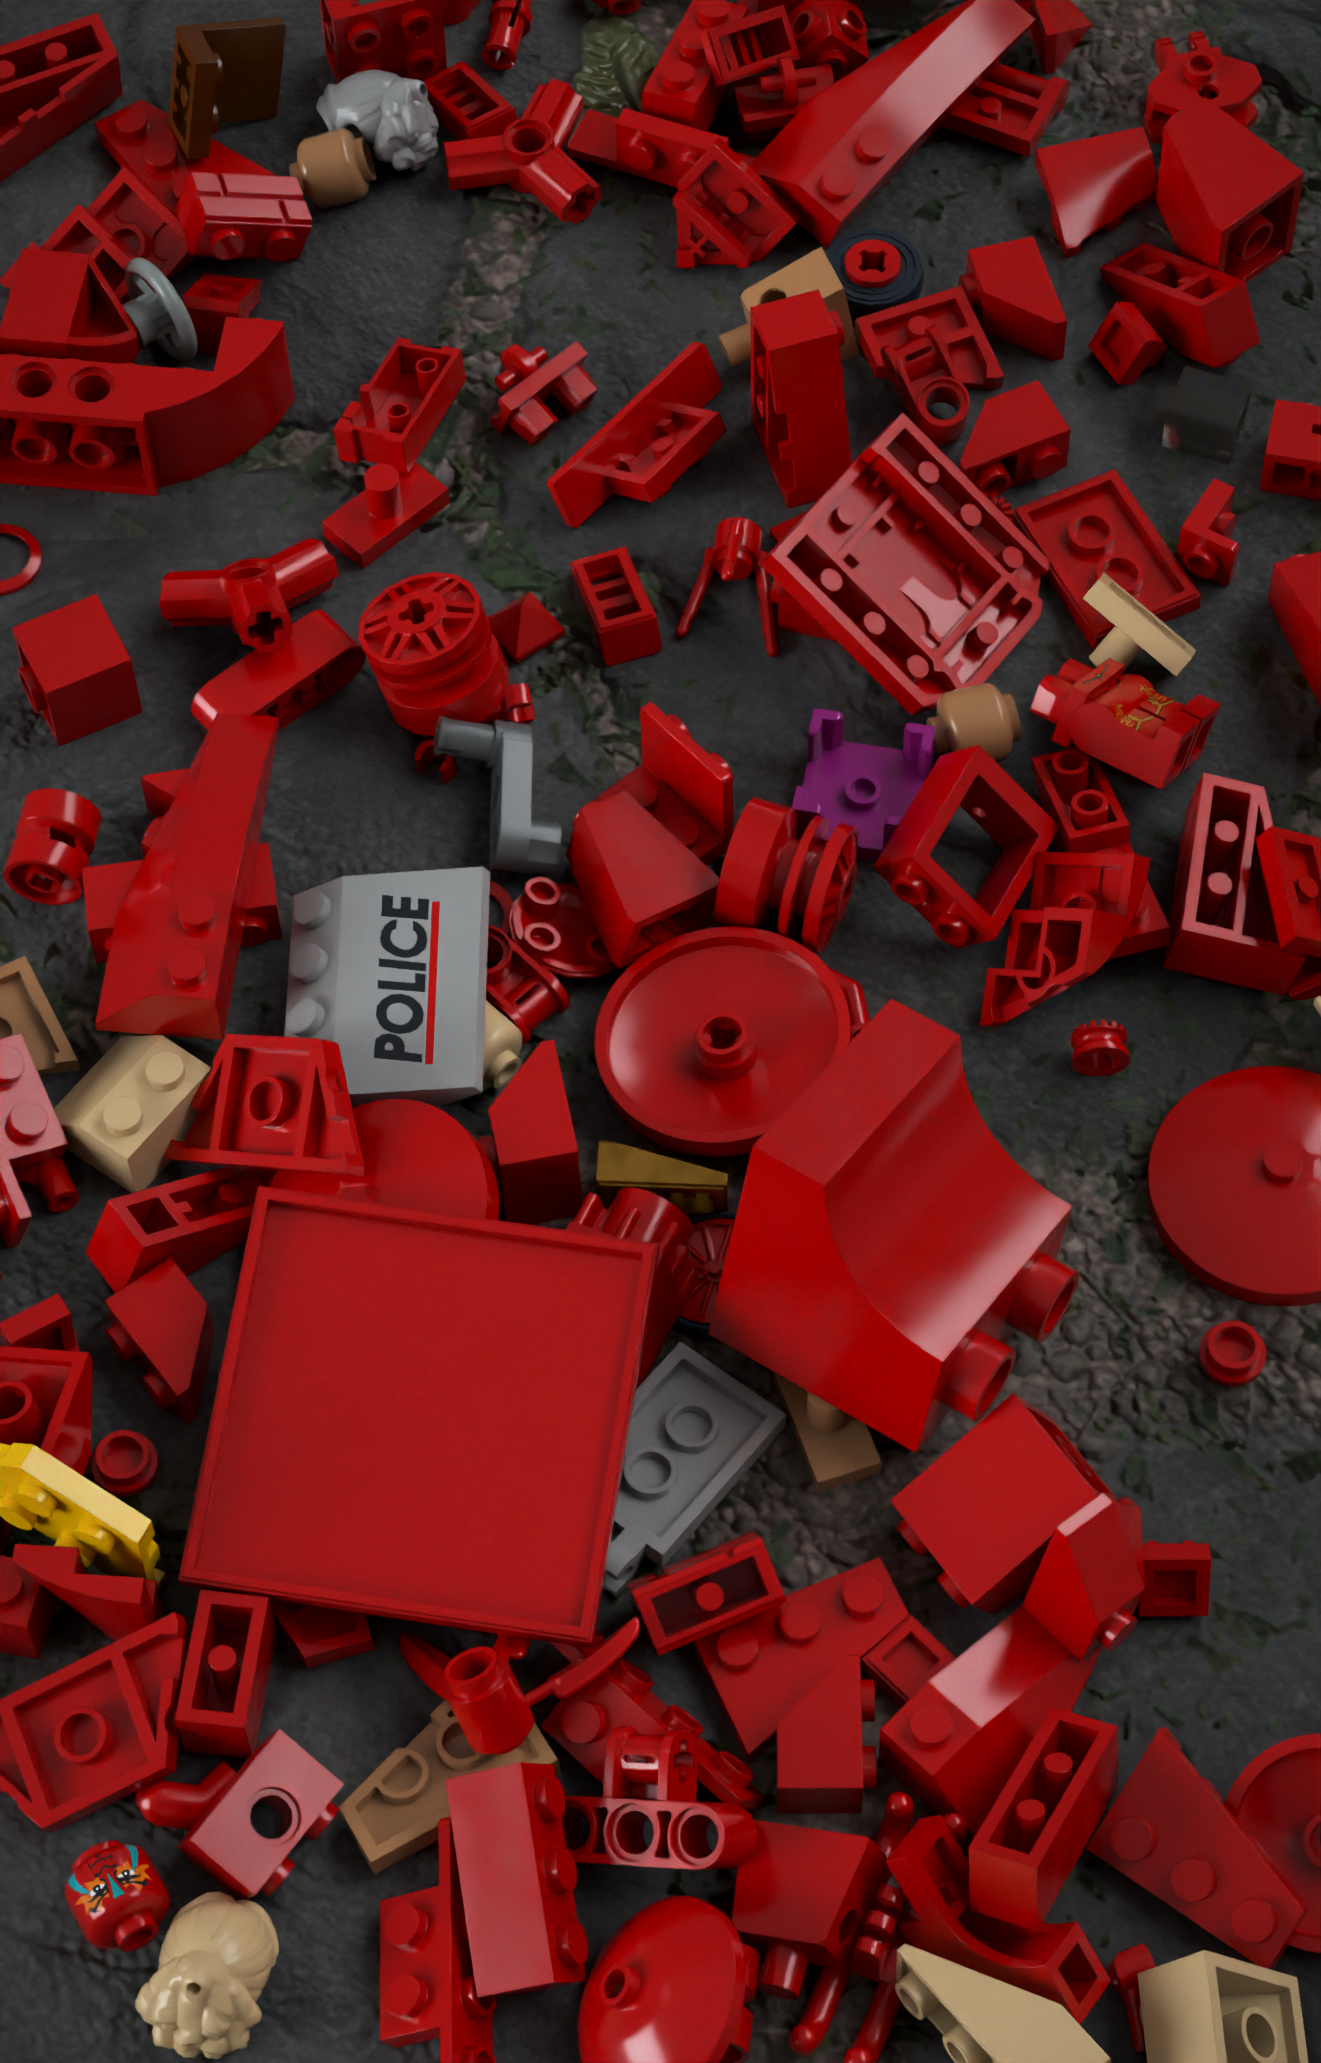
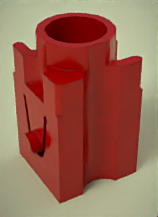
M634 1187L622 1188L616 1194L608 1210L603 1207L599 1196L589 1192L575 1218L569 1222L565 1230L659 1244V1256L637 1390L683 1308V1302L699 1275L695 1269L683 1265L690 1253V1249L686 1246L693 1235V1224L677 1206L647 1190Z

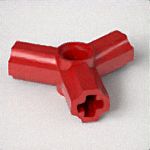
M551 78L548 83L538 85L521 119L508 125L504 135L443 142L449 189L453 191L509 183L513 189L521 193L534 194L562 222L570 221L576 225L589 217L592 209L601 199L600 185L562 151L583 112V97L577 94L569 83Z
M308 538L267 559H243L225 566L222 570L168 572L161 580L162 589L159 605L162 617L167 619L172 627L231 625L233 632L239 634L242 644L251 645L260 654L281 650L283 641L293 632L288 609L332 588L333 580L339 577L335 558L329 554L322 541Z

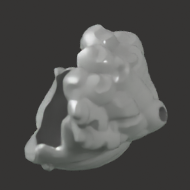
M382 70L359 71L344 78L338 84L329 83L324 90V95L318 99L316 109L325 121L329 131L338 128L346 129L349 124H354L358 127L366 141L374 144L375 157L383 162H391L392 166L398 171L408 169L409 167L413 171L419 170L427 166L429 160L438 151L436 133L439 124L436 115L433 113V107L427 99V87L421 80L401 78L395 73Z

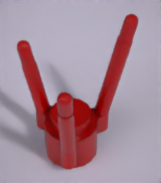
M731 517L724 519L718 524L713 547L705 550L703 566L681 615L680 622L676 628V635L679 638L687 635L716 570L725 582L745 579L752 572L756 577L766 653L770 658H774L778 654L773 605L770 602L769 575L760 565L768 553L761 550L762 530L752 520L743 517Z

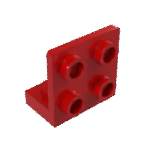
M319 0L325 54L337 84L344 78L359 71L382 70L395 73L401 78L425 80L447 69L442 0H381L360 5L359 0Z
M649 702L640 709L642 764L596 797V800L601 801L626 791L697 858L708 866L727 851L733 835V773L720 755L715 752L708 754L692 739L689 730L677 716L673 714L666 715L655 704Z

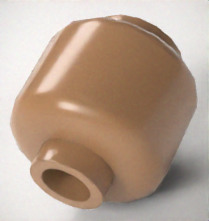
M338 128L305 138L297 148V162L289 165L290 176L297 177L303 196L308 195L311 202L323 210L364 198L369 191L370 182L376 180V167L367 141L362 136L356 138L351 131L345 128Z
M981 683L943 693L937 701L936 716L927 718V725L936 726L935 754L943 752L948 754L980 745L998 762L1005 760L1012 752L1013 742L1020 741L1021 739L1019 715L1012 695L1010 693L1002 694L991 683Z

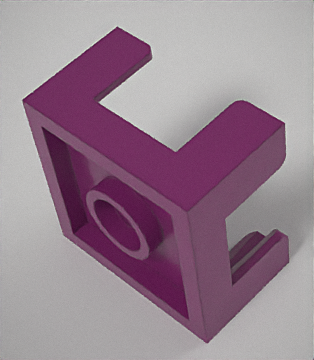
M814 708L808 733V762L802 787L796 786L792 808L796 811L797 816L796 839H801L806 827L816 815L828 819L829 838L834 828L840 822L850 824L859 829V846L856 860L876 863L933 768L936 726L906 723L903 750L843 741L844 715L837 711Z

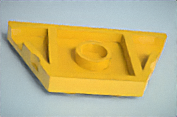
M0 1443V1517L23 1530L35 1528L54 1540V1546L77 1547L85 1567L93 1565L108 1576L142 1577L147 1580H156L160 1590L166 1579V1574L154 1568L161 1555L158 1544L152 1539L155 1535L152 1520L33 1444L13 1443L12 1445Z

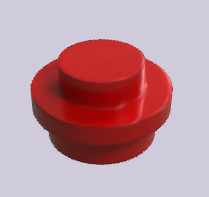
M1234 1320L1222 1322L1208 1330L1201 1340L1199 1347L1200 1365L1203 1371L1217 1383L1226 1386L1246 1385L1254 1381L1261 1374L1265 1366L1267 1356L1265 1343L1256 1330L1244 1322Z
M119 1430L105 1436L97 1445L91 1457V1471L97 1485L108 1493L119 1497L136 1495L147 1489L155 1480L159 1470V1458L153 1443L144 1435L130 1430Z

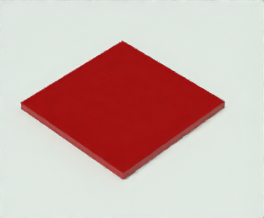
M258 1186L178 1578L181 1586L266 1596L272 1600L593 1648L659 1256V1244Z

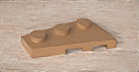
M444 1700L430 1714L432 1721L406 1748L397 1747L338 1807L344 1824L374 1875L438 1840V1822L440 1819L450 1816L445 1779L519 1762L554 1764L555 1775L561 1773L557 1757L535 1722L524 1742L515 1750L501 1755L482 1754L470 1747L448 1700Z

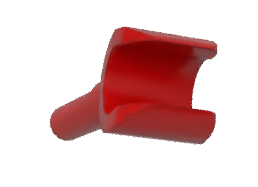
M1137 1944L1117 1953L1110 1963L1108 1971L1111 1983L1117 1993L1122 1996L1124 2006L1127 2009L1135 2054L1146 2053L1144 2029L1139 2014L1141 2003L1137 1973L1156 1967L1145 1944Z

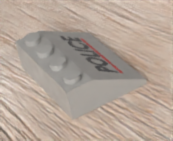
M483 866L342 876L293 895L284 1037L318 1038L339 1044L352 1108L385 1099L415 1100L439 1108L483 1092L490 871Z

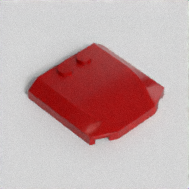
M902 412L863 450L766 555L760 565L912 716L936 709L939 697L947 691L981 684L989 678L1040 618L1043 600L1038 598L1040 580L1048 572L1050 560Z

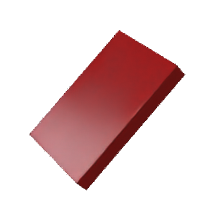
M1115 469L1013 509L1012 523L1050 560L1048 572L1044 576L1093 650L1096 649L1115 626L1083 599L1103 573L1108 575L1164 623L1200 608V593Z

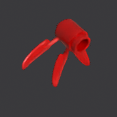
M638 1617L632 1618L595 1648L549 1677L545 1683L525 1695L508 1662L510 1659H522L526 1655L532 1639L498 1634L493 1649L483 1646L474 1647L461 1652L453 1659L431 1643L411 1633H401L399 1647L404 1659L415 1674L438 1696L448 1700L470 1747L478 1753L501 1755L518 1748L534 1725V1714L530 1708L532 1705L551 1694H554L558 1699H566L601 1676L628 1651L636 1640L640 1631V1622Z

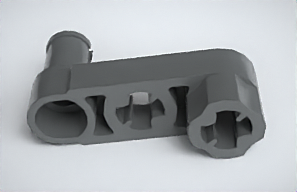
M439 716L434 737V755L487 761V768H492L490 869L553 877L558 865L562 828L558 823L531 820L532 726L502 720H494L492 725Z

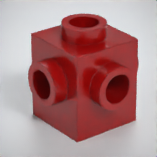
M805 0L787 15L801 58L793 61L795 69L830 64L835 83L869 60L866 40L867 27L863 19L862 10L847 0Z

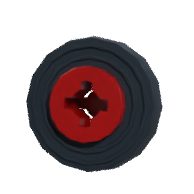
M879 229L854 231L839 238L828 249L826 256L844 287L851 320L855 321L856 318L919 299L924 283L921 257L911 242L898 234Z

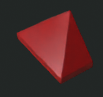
M1017 0V3L1036 19L1034 24L1028 29V33L1043 74L1055 73L1093 24L1070 0Z

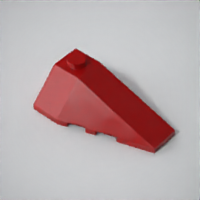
M1020 1606L929 1680L880 1729L878 1760L938 1815L941 1814L943 1817L951 1812L962 1815L968 1826L965 1839L971 1844L1051 1707L1072 1712L1082 1689L1085 1688L1104 1645L1080 1662L1023 1606Z

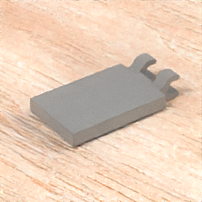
M682 1342L677 1344L637 1388L635 1393L603 1588L615 1597L626 1588V1583L632 1580L645 1557L661 1568L667 1563L784 1430L787 1414Z

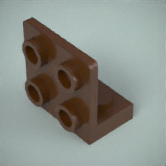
M281 18L176 26L168 122L187 159L209 157L211 134L218 132L219 123L276 117L286 26Z

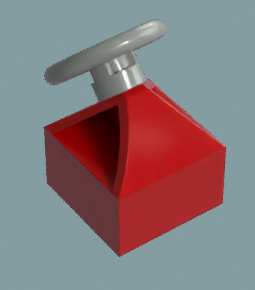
M22 248L0 326L1 354L16 353L32 357L75 358L82 361L122 364L132 363L139 354L140 348L155 341L171 358L179 362H188L195 357L198 347L196 332L183 301L167 277L147 259L136 257L127 263L125 267V282L131 300L122 305L90 254ZM142 277L151 285L155 292L144 282Z

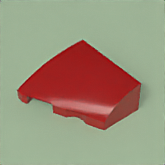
M1143 126L1036 149L1035 167L1051 203L1050 222L1065 258L1073 257L1080 253L1082 241L1102 228L1108 233L1121 224L1125 214L1134 210H1140L1156 199L1158 186L1150 144Z
M14 1545L12 1557L14 1565L62 1599L114 1642L164 1616L165 1607L156 1580H147L142 1577L87 1574L77 1547Z

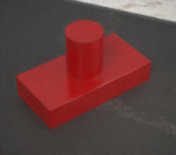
M417 462L414 463L408 474L398 472L395 467L389 464L373 465L364 475L365 490L322 521L323 534L333 545L364 569L450 504L448 488Z

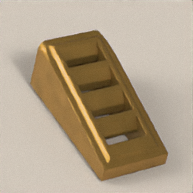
M599 1141L596 1189L597 1196H599L606 1210L609 1209L618 1191L622 1188L634 1187L663 1197L677 1206L687 1217H695L700 1214L717 1211L728 1212L727 1173L624 1144Z

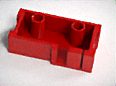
M398 337L370 382L362 384L359 388L361 403L351 401L342 414V418L338 420L333 428L339 460L357 464L360 460L378 464H389L395 467L398 472L408 474L466 382L461 349L442 346L441 349L412 344L410 339Z

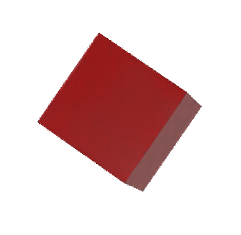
M97 594L12 627L22 665L17 668L22 686L33 710L36 713L42 712L59 747L143 713L132 660Z

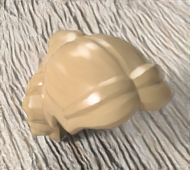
M220 1891L207 1892L182 1907L174 1916L161 1947L158 1971L150 1978L149 1982L143 1985L135 2000V2008L141 2014L143 2020L153 2025V2043L156 2046L174 2049L179 2055L186 2058H195L203 2053L205 2057L220 2059L223 2055L237 2049L246 2048L250 2038V2028L259 2023L262 2012L256 2002L261 1995L262 1989L265 1987L270 1971L275 1965L276 1957L279 1954V1943L275 1927L263 1907L256 1902L245 1899L235 1901L230 1895Z

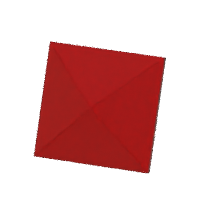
M531 591L488 616L492 633L499 645L516 664L565 635V629Z

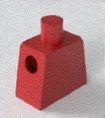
M754 1820L758 1837L755 1851L749 1860L737 1867L731 1922L735 1926L740 1940L744 1944L753 1947L761 1956H765L757 1988L764 1993L778 1998L796 2000L799 1998L808 1964L838 1969L845 1968L850 1964L857 1940L863 1935L864 1923L868 1913L874 1909V1899L880 1885L886 1883L890 1874V1868L886 1863L888 1858L870 1837Z

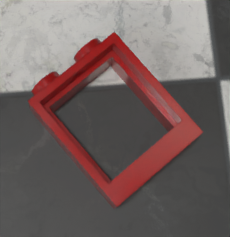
M975 745L939 756L873 868L890 884L891 890L899 899L911 904L932 925L934 933L941 940L957 949L996 939L1034 873L1037 852H1046L1060 826L980 745ZM959 805L1004 849L975 900L929 856Z

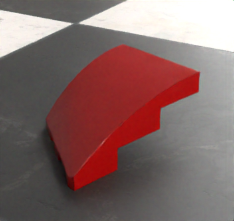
M126 167L119 171L88 209L78 204L43 246L32 242L26 248L90 254L122 305L131 300L125 282V267L131 259L136 257L147 259L158 267L170 281L196 257L190 255L184 238L185 231L181 229L177 214L132 170ZM19 258L0 279V283L8 289L12 287ZM142 277L144 282L155 292L151 285Z
M1037 852L1029 910L1012 909L1004 969L987 968L980 1026L996 1028L1092 976L1109 959L1130 927L1142 898L1151 858L1137 854Z

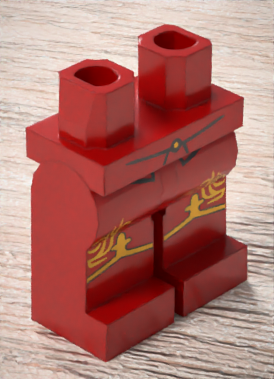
M1108 658L1095 669L1074 659H1069L1062 665L1057 677L1048 674L1041 680L1030 712L1057 724L1051 741L1066 748L1075 743L1083 752L1161 790L1201 757L1221 705L1200 694L1186 705L1157 693L1151 683L1142 676L1135 674L1122 675L1126 665L1111 658Z

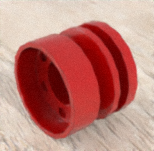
M439 572L409 576L384 589L368 604L359 620L358 640L367 656L370 667L378 679V685L388 708L399 726L413 734L435 736L439 716L479 723L500 705L506 688L509 686V667L500 645L491 631V623L484 612L481 598L469 581L456 574Z
M753 797L739 817L723 862L715 903L716 921L726 926L750 927L764 930L774 911H778V934L795 941L802 930V945L814 952L822 953L832 938L837 924L842 920L853 892L857 874L856 859L859 846V829L856 826L840 822L834 828L829 838L828 819L816 815L806 827L801 839H796L797 816L793 808Z

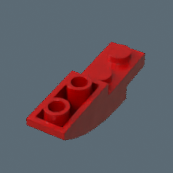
M1078 747L1031 758L1032 770L1043 809L1060 826L1053 838L1057 852L1135 854L1130 845V824L1097 758L1083 752ZM1146 880L1142 898L1133 921L1121 943L1109 959L1170 945V925L1148 880Z

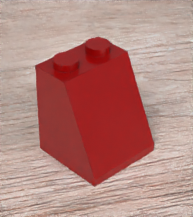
M1206 97L1187 110H1180L1172 115L1162 132L1163 143L1160 167L1158 169L1159 178L1155 204L1181 257L1242 279L1248 283L1292 250L1304 172Z
M1013 1393L894 1496L890 1502L904 1518L897 1525L904 1539L921 1556L924 1557L930 1552L944 1569V1572L937 1579L949 1596L963 1609L971 1604L993 1615L1029 1590L1057 1526L1102 1493L1111 1494L1117 1500L1118 1498L1055 1421Z

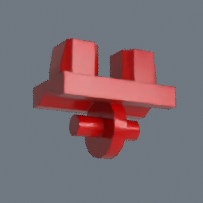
M786 56L777 59V73L733 81V95L743 131L748 133L750 141L758 143L773 140L774 136L778 134L779 127H785L815 94L832 85L834 78L831 65L826 64L795 70L791 57Z
M576 341L539 368L540 365L548 360V355L541 346L535 347L529 353L517 344L507 347L500 355L504 371L496 376L494 380L498 388L503 392L513 385L516 386L499 398L498 405L500 411L491 417V425L500 435L509 428H512L532 447L535 446L555 429L558 419L544 404L545 401L554 395L571 416L576 415L593 401L598 388L588 373L582 368L588 353Z

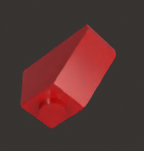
M1034 236L967 250L966 274L959 276V286L962 285L983 331L1051 361L1064 359L1067 319Z

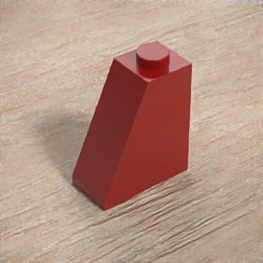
M622 791L601 801H591L577 813L573 821L574 830L565 855L608 955L619 969L635 962L649 950L667 940L682 934L708 928L715 910L720 878L630 794Z

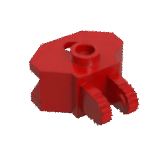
M1202 30L1188 34V52L1177 54L1169 37L1155 40V58L1160 74L1148 85L1144 127L1151 142L1162 145V132L1170 117L1180 110H1187L1204 97L1208 98L1247 129L1257 121L1258 111L1252 98L1261 90L1262 79L1256 65L1223 55L1219 46L1211 48Z

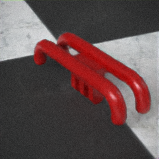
M895 1792L887 1799L883 1819L874 1841L887 1858H889L908 1834L912 1821L914 1803L912 1798L905 1792ZM951 1812L943 1816V1819L960 1848L963 1849L968 1828L967 1822L959 1813ZM891 1870L886 1883L880 1885L874 1899V1909L868 1913L864 1923L863 1935L857 1940L850 1964L842 1969L822 1967L800 2022L791 2030L789 2035L790 2047L796 2055L809 2057L818 2050L852 1972L877 1982L878 1985L854 2044L844 2055L843 2063L878 2062L902 2004L895 1990L897 1949L904 1944L913 1946L899 1926L907 1915L905 1914L907 1897L900 1889L888 1885L892 1875Z

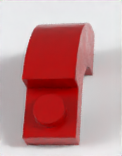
M941 1814L920 1818L886 1860L888 1867L912 1906V1909L899 1926L915 1948L1059 2003L1079 2025H1081L1111 1982L1109 1975L1077 1921L1061 1924L1042 1923L1039 1930L1034 1931L970 1911L969 1861Z

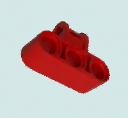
M626 1725L615 1727L606 1744L603 1796H566V1809L562 1816L566 1847L572 1854L575 1862L689 1870L729 1869L739 1867L747 1862L755 1851L757 1843L756 1824L750 1813L739 1805L696 1801L698 1752L695 1738L691 1731L685 1728H673L666 1735L642 1734L636 1728ZM627 1755H630L629 1762L625 1759ZM654 1756L656 1758L655 1763L648 1762L647 1757ZM674 1757L677 1758V1762L675 1764H673ZM585 1814L590 1823V1834L586 1843L580 1831L581 1821ZM648 1817L653 1824L654 1830L653 1840L649 1848L643 1838V1827ZM712 1820L718 1829L719 1836L717 1846L713 1852L710 1850L706 1838L707 1828Z

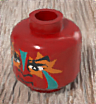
M119 1841L101 1842L84 1851L73 1863L72 1873L65 1885L66 1902L85 1938L94 1947L111 1950L120 1948L124 1952H131L146 1946L158 1935V1926L163 1922L170 1909L169 1891L150 1856L140 1846L122 1844Z

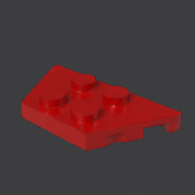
M226 1034L213 1059V1066L209 1076L201 1082L190 1103V1106L199 1111L184 1141L171 1139L165 1155V1159L182 1163L363 1177L365 1166L339 1044L318 1038Z
M173 1612L0 1699V1791L8 1794L17 1802L18 1808L42 1830L53 1833L176 1772L179 1732L175 1723V1715L185 1669L188 1624L185 1617Z

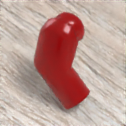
M62 1156L13 1169L18 1182L40 1187L52 1212L70 1210L80 1199Z
M222 1761L196 1785L160 1779L138 1790L135 1802L137 1808L148 1822L161 1827L191 1830L236 1772Z

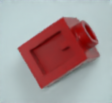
M1214 478L1181 527L1176 559L1182 567L1188 569L1193 575L1228 586L1235 574L1240 548L1236 541L1229 539L1237 521V515L1231 513L1235 487Z

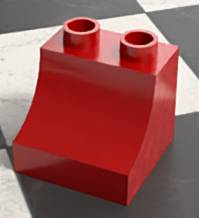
M890 999L752 1146L708 1332L714 1338L915 1453L952 1409L974 1422H978L985 1416L1002 1391L1016 1359V1350L1007 1346L1006 1342L1016 1330L1039 1343L1046 1340L1064 1315L1075 1293L1080 1276L1078 1271L1056 1260L1072 1205L1052 1194L1021 1169L998 1143L983 1121L967 1085L961 1053V1036Z

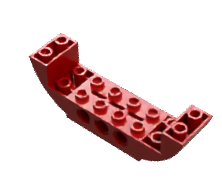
M226 317L214 371L196 370L189 367L168 368L143 366L135 363L118 364L82 361L75 358L32 357L16 353L0 354V483L157 496L160 487L194 479L228 464L253 448L276 427L295 400L284 321Z

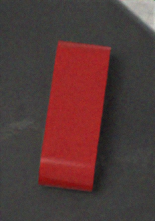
M312 611L292 624L293 632L285 638L281 650L260 654L255 649L207 682L195 695L191 704V713L208 731L217 713L279 717V732L356 677L366 659L362 646L325 611Z

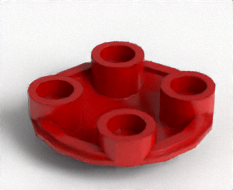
M545 877L532 878L525 884L522 895L512 904L507 922L512 941L527 955L551 973L566 978L592 979L610 973L617 967L608 955L578 886L556 884Z

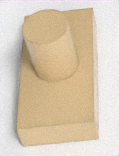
M1105 573L1102 574L1083 597L1085 601L1115 625L1089 656V659L1095 666H1099L1108 658H1111L1126 665L1125 670L1141 650L1144 649L1172 674L1177 676L1196 652L1195 648Z

